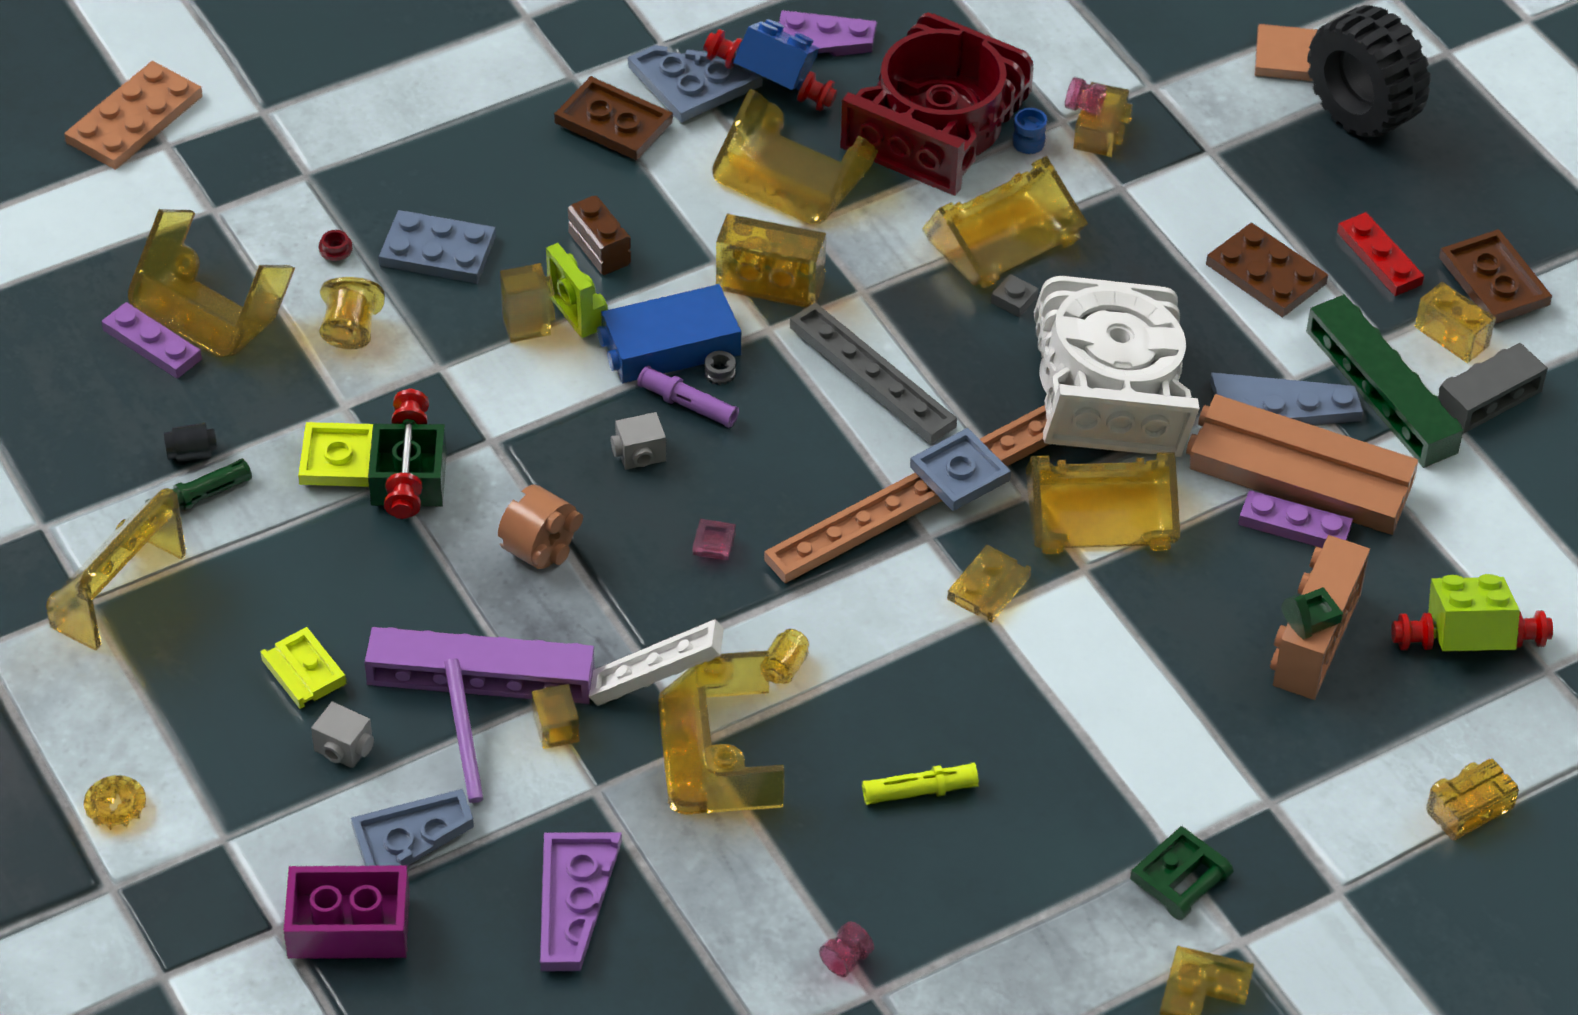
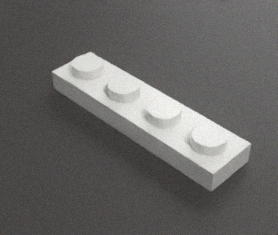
M714 619L594 669L589 698L599 706L611 700L619 699L623 695L640 688L648 687L664 678L679 674L698 664L713 660L721 655L724 628Z

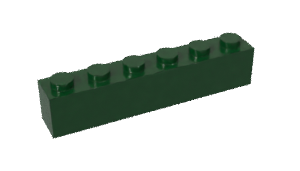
M1343 294L1310 308L1306 332L1352 386H1355L1358 393L1413 457L1418 459L1419 464L1423 468L1459 453L1463 435L1460 422L1447 412L1439 398L1426 388L1419 375L1412 372L1402 360L1398 351L1391 348L1382 337L1380 331L1373 327L1363 316L1361 309L1357 305H1354Z

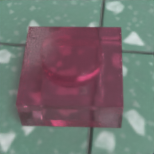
M700 519L693 543V555L728 561L736 534V524Z

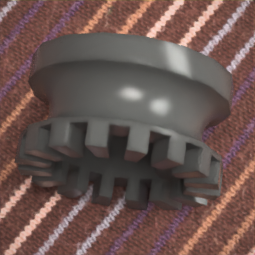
M725 351L710 353L705 359V378H708L709 382L712 381V384L718 383V385H721V383L726 385L727 381L729 383L732 382L736 375L734 356ZM717 364L722 366L723 364V367H726V369L718 370L714 366L717 367Z

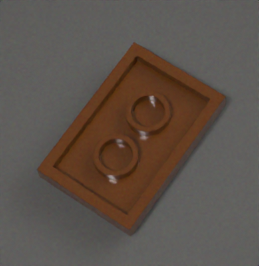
M592 76L554 113L555 124L634 160H638L673 122V112Z
M1252 222L1210 252L1206 259L1207 266L1282 318L1325 286L1328 280L1326 272Z
M1499 229L1443 247L1440 250V260L1491 325L1551 304V293Z

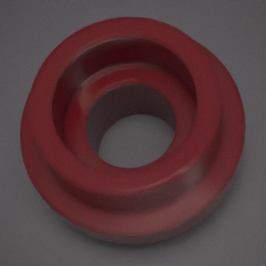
M330 230L323 234L318 248L323 258L330 261H339L347 258L352 253L353 245L345 232Z

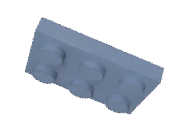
M398 210L379 254V266L478 284L496 238V228Z

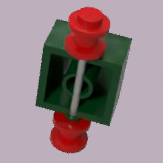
M406 389L398 392L393 399L395 411L392 414V424H373L368 472L371 506H384L390 515L399 519L415 516L419 513L421 506L443 507L447 457L445 424H427L428 418L425 413L429 407V399L424 393L416 389Z

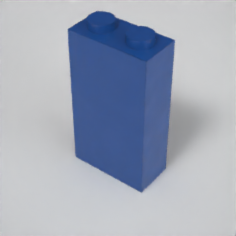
M720 284L601 311L602 326L597 327L598 339L602 347L607 346L609 366L612 371L617 370L622 384L638 380L645 366H650L652 369L664 374L705 364L706 357L715 351H725L734 357L741 355V329Z

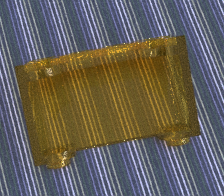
M1047 156L1034 161L1031 164L1033 168L1030 172L1018 173L1009 182L964 204L958 202L953 205L950 202L938 208L923 226L922 231L928 241L973 286L981 284L982 288H986L1000 279V274L1060 244L1066 248L1081 238L1079 233L1088 223Z
M1175 452L1157 453V460L1146 461L1145 464L1144 458H1137L1134 463L1066 464L1065 460H1058L1056 466H1053L1050 463L1049 456H1031L1026 469L1034 546L1041 548L1042 553L1045 554L1061 553L1063 548L1150 546V550L1153 551L1171 549V544L1177 542L1181 537Z

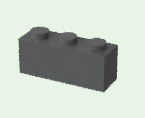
M1518 343L1509 349L1500 350L1495 356L1482 363L1472 365L1467 371L1456 377L1447 378L1439 387L1438 398L1447 412L1460 422L1464 434L1542 392L1548 367L1522 343Z

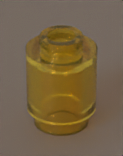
M786 629L775 637L759 663L766 679L777 684H787L792 681L809 654L808 648L810 644L804 634L795 629Z

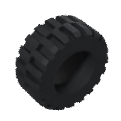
M1362 5L1361 7H1356L1321 26L1312 38L1309 46L1311 50H1309L1307 55V63L1310 64L1308 69L1309 78L1314 83L1312 88L1315 95H1319L1322 101L1320 104L1324 110H1328L1332 115L1331 118L1337 124H1343V129L1348 132L1374 138L1382 136L1416 117L1424 109L1431 89L1428 87L1431 82V73L1427 71L1429 63L1427 56H1423L1421 51L1422 45L1419 39L1415 40L1411 34L1413 32L1408 25H1403L1400 22V17L1393 13L1388 14V10L1377 6Z

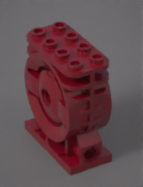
M924 13L917 20V23L908 30L907 36L897 41L885 54L878 85L861 88L856 95L848 92L842 99L840 148L956 196L962 188V176L975 162V156L983 153L995 143L1001 133L1003 122L1009 121L1013 113L1021 107L1022 102L1030 96L1034 70L1033 61L1030 55L1020 48L936 14Z

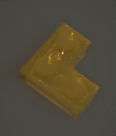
M1177 945L1159 1015H1201L1206 996L1245 1005L1254 964Z

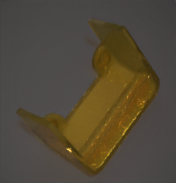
M158 209L128 289L130 305L216 356L228 357L236 355L274 321L295 267L291 265H259L242 307L195 280L199 271L200 260L196 251L184 244L195 212L191 210Z
M769 650L723 653L711 661L689 668L659 694L658 711L667 799L669 806L675 812L680 814H700L783 807L784 765L745 767L743 753L737 747L729 744L712 745L706 700L709 697L769 693Z

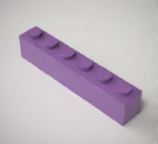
M372 627L365 657L367 685L449 692L444 662L448 659L456 658L460 662L464 691L467 694L589 704L590 702L589 693L593 670L595 669L594 646L579 643L568 644L546 642L543 640L532 641L509 639L506 637L438 633L429 630H403L393 627Z

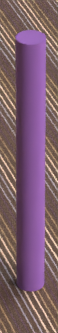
M452 658L446 660L444 664L468 802L478 803L483 801V793L459 659Z

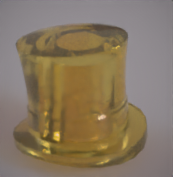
M340 277L325 281L320 287V296L326 303L324 318L319 329L320 336L330 345L342 349H359L367 346L371 340L373 315L379 313L385 303L383 288L369 279L357 277Z

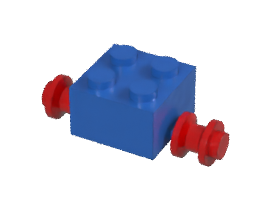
M766 19V22L761 21L749 26L744 38H738L734 42L725 39V31L721 29L716 34L711 32L707 37L703 50L707 51L706 59L712 61L717 56L725 60V67L728 69H732L734 64H737L791 90L797 88L799 90L797 101L802 103L807 98L816 102V109L822 111L825 106L828 108L832 106L838 90L834 89L835 82L832 80L825 84L816 81V73L810 71L820 49L812 45L814 41L812 38L801 33H796L795 36L783 31V25Z

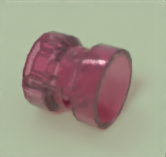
M1074 77L1067 90L1065 108L1074 111L1082 109L1085 110L1087 115L1098 117L1106 100L1107 86L1098 83L1090 85L1087 84L1086 80Z
M849 921L837 931L835 939H828L819 948V955L829 970L838 976L846 977L855 969L858 960L866 959L873 952L874 943L861 926Z

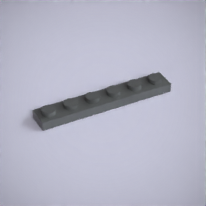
M816 302L790 318V329L928 443H934L957 427V417Z

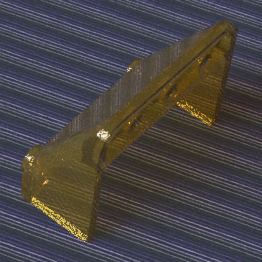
M749 89L712 167L713 177L721 185L805 223L817 225L824 222L869 170L878 150L866 139L858 136L854 145L846 151L842 161L839 162L779 135L784 126L782 110L766 100L757 91Z
M169 488L162 489L127 519H123L111 536L58 591H54L50 595L46 604L50 628L96 651L101 646L93 599L147 542L179 559L186 555L178 496L175 491Z

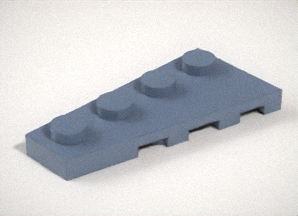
M1211 372L1210 384L1213 395L1217 394L1310 425L1355 422L1362 419L1363 410L1355 386Z

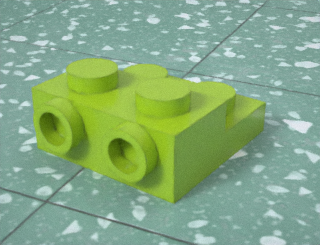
M559 243L546 247L549 298L581 338L596 333L597 327L602 326L601 311L608 310L604 297L601 294H596L592 279L589 275L580 271L571 253L567 254Z

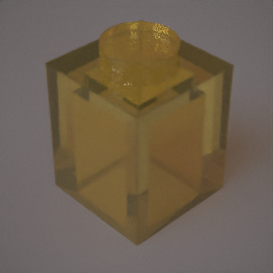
M569 684L556 687L549 686L541 690L532 691L533 717L542 748L546 749L580 742L579 718Z

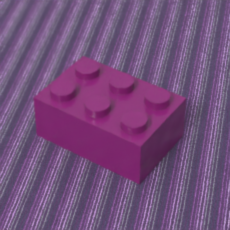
M407 865L289 866L283 930L287 959L406 958L410 899Z

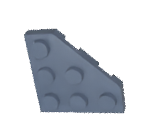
M654 45L628 57V67L670 112H673V115L681 123L763 86V76L737 64H734L732 69H728L725 67V60L714 58L712 61L706 59L707 52L686 50V54L668 52V47Z

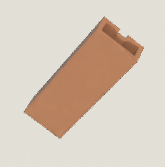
M1217 394L1214 395L1210 406L1204 405L1198 421V425L1203 427L1202 429L1200 428L1198 435H1191L1186 449V454L1190 455V469L1280 499L1353 518L1354 523L1390 535L1394 534L1416 478L1418 459Z

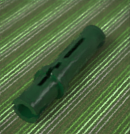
M241 458L230 465L219 468L185 484L179 482L173 485V489L166 493L147 499L145 505L150 517L154 521H158L179 510L187 511L192 509L193 504L251 480L252 473L248 463Z

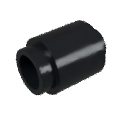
M206 422L172 427V431L164 432L168 461L177 459L179 463L212 457L211 450L218 449L214 428L207 429Z

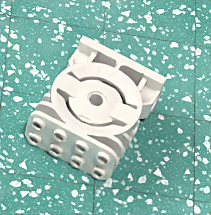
M1055 276L1045 281L1034 310L1036 336L1038 338L1037 344L1042 355L1039 374L1042 386L1046 392L1044 401L1047 422L1043 431L1044 443L1174 457L1182 456L1199 411L1198 398H1191L1190 390L1179 382L1183 366L1182 360L1186 350V339L1179 324L1180 312L1177 307L1178 298L1175 291L1161 286L1069 276Z

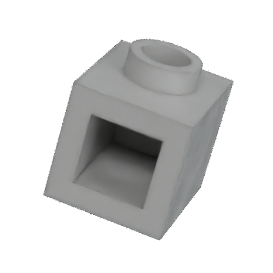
M657 412L615 421L616 435L611 436L612 451L615 457H621L625 470L666 461V436Z
M334 702L329 704L311 728L314 751L324 755L329 761L334 763H342L353 768L361 757H366L373 747L374 737L372 736L370 718Z

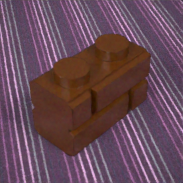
M593 195L568 207V219L570 220L568 222L569 234L602 275L626 267L631 263V251L629 250L631 248V237L624 228H621L620 223L598 196Z

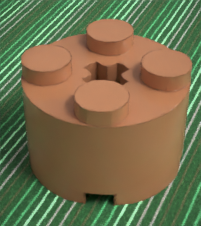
M530 485L521 491L526 495L519 502L514 499L511 501L501 518L498 537L503 539V543L500 546L537 569L547 568L553 563L561 565L569 555L570 548L568 545L574 533L581 526L583 515L576 510L575 506L541 486Z

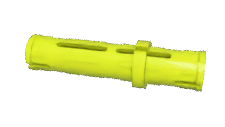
M975 763L942 768L939 765L933 766L930 771L862 781V791L865 804L870 805L883 801L934 793L937 796L946 795V791L978 787L979 779Z

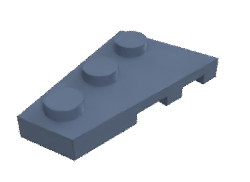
M463 789L351 817L352 829L365 866H408L474 827L473 816Z

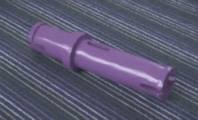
M645 366L638 377L637 385L639 387L646 388L663 396V400L669 404L676 402L698 414L725 425L727 428L732 427L737 420L739 414L738 407L684 384L683 379L678 376L669 377L652 369L650 366Z

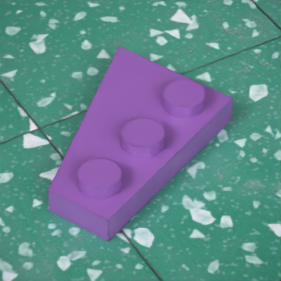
M782 10L779 23L784 26L783 31L795 36L796 33H801L814 40L812 45L820 48L818 53L829 52L833 56L872 52L877 21Z

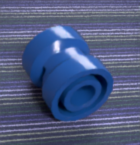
M1036 108L1019 110L1014 118L1013 147L1024 154L1038 153L1045 146L1047 117L1043 111Z

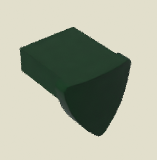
M1324 587L1304 595L1298 594L1286 598L1281 606L1287 622L1302 639L1309 638L1316 632L1342 622L1343 612Z

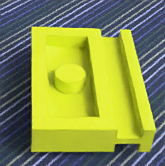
M308 627L275 643V648L266 651V649L260 651L263 663L299 709L305 707V702L311 699L316 701L347 684L345 674Z

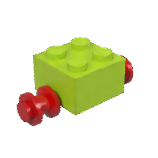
M1483 574L1473 578L1446 575L1443 578H1431L1428 613H1423L1420 620L1410 621L1406 613H1400L1398 621L1392 622L1391 635L1393 643H1398L1400 650H1408L1410 643L1421 642L1425 650H1431L1434 638L1436 637L1442 651L1516 650V648L1522 646L1524 640H1534L1537 647H1545L1547 640L1553 637V622L1550 617L1546 618L1543 610H1537L1533 618H1523L1504 577L1494 574Z

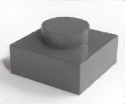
M1009 274L991 293V303L1020 317L1038 298L1039 288Z

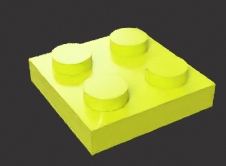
M306 422L298 474L299 485L369 487L368 472L373 424Z

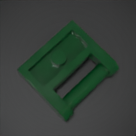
M1181 825L1131 870L1130 880L1165 905L1168 912L1175 919L1183 920L1191 912V906L1216 883L1226 881L1233 874L1234 869L1225 857ZM1202 863L1209 868L1181 895L1173 890Z

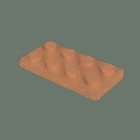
M152 60L64 133L65 141L74 148L116 170L203 97L202 87Z

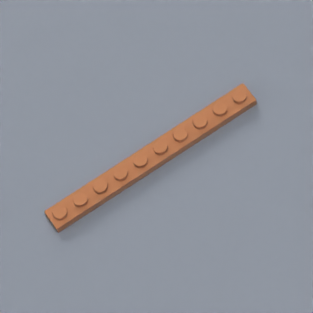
M1045 405L980 438V440L1006 466L1049 445L1044 443L1043 431L1047 422ZM913 473L764 551V561L784 583H787L942 500L916 473Z

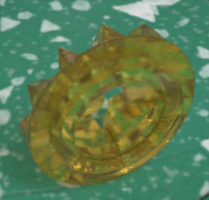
M122 775L108 776L98 780L88 789L84 797L86 816L90 817L96 826L103 824L110 830H112L114 825L120 824L127 828L131 820L140 819L141 811L146 807V795L141 784L133 778ZM117 794H119L122 804H118L117 809L111 811L109 804H112Z

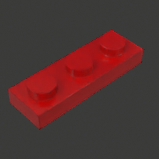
M1367 212L1338 224L1337 233L1394 296L1423 285L1425 275Z

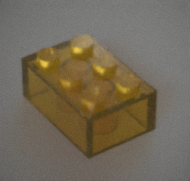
M726 214L716 240V284H720L725 292L807 308L813 303L818 302L825 282L826 233Z

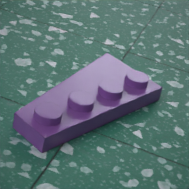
M622 832L544 833L541 971H581L621 846Z

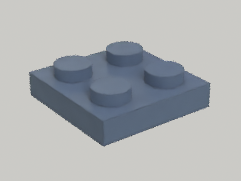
M969 428L910 458V468L952 511L1009 482L1011 479V470Z

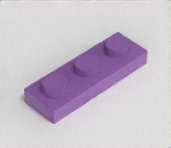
M127 302L102 320L103 331L177 379L202 360L200 349Z
M1249 490L1240 513L1238 525L1322 548L1328 535L1347 541L1353 518Z

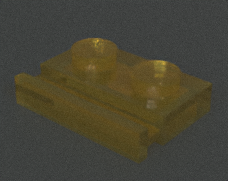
M986 545L949 588L947 600L976 615L981 613L988 617L987 621L993 623L1031 577V567L1026 565L1024 568L1017 564L1018 560Z

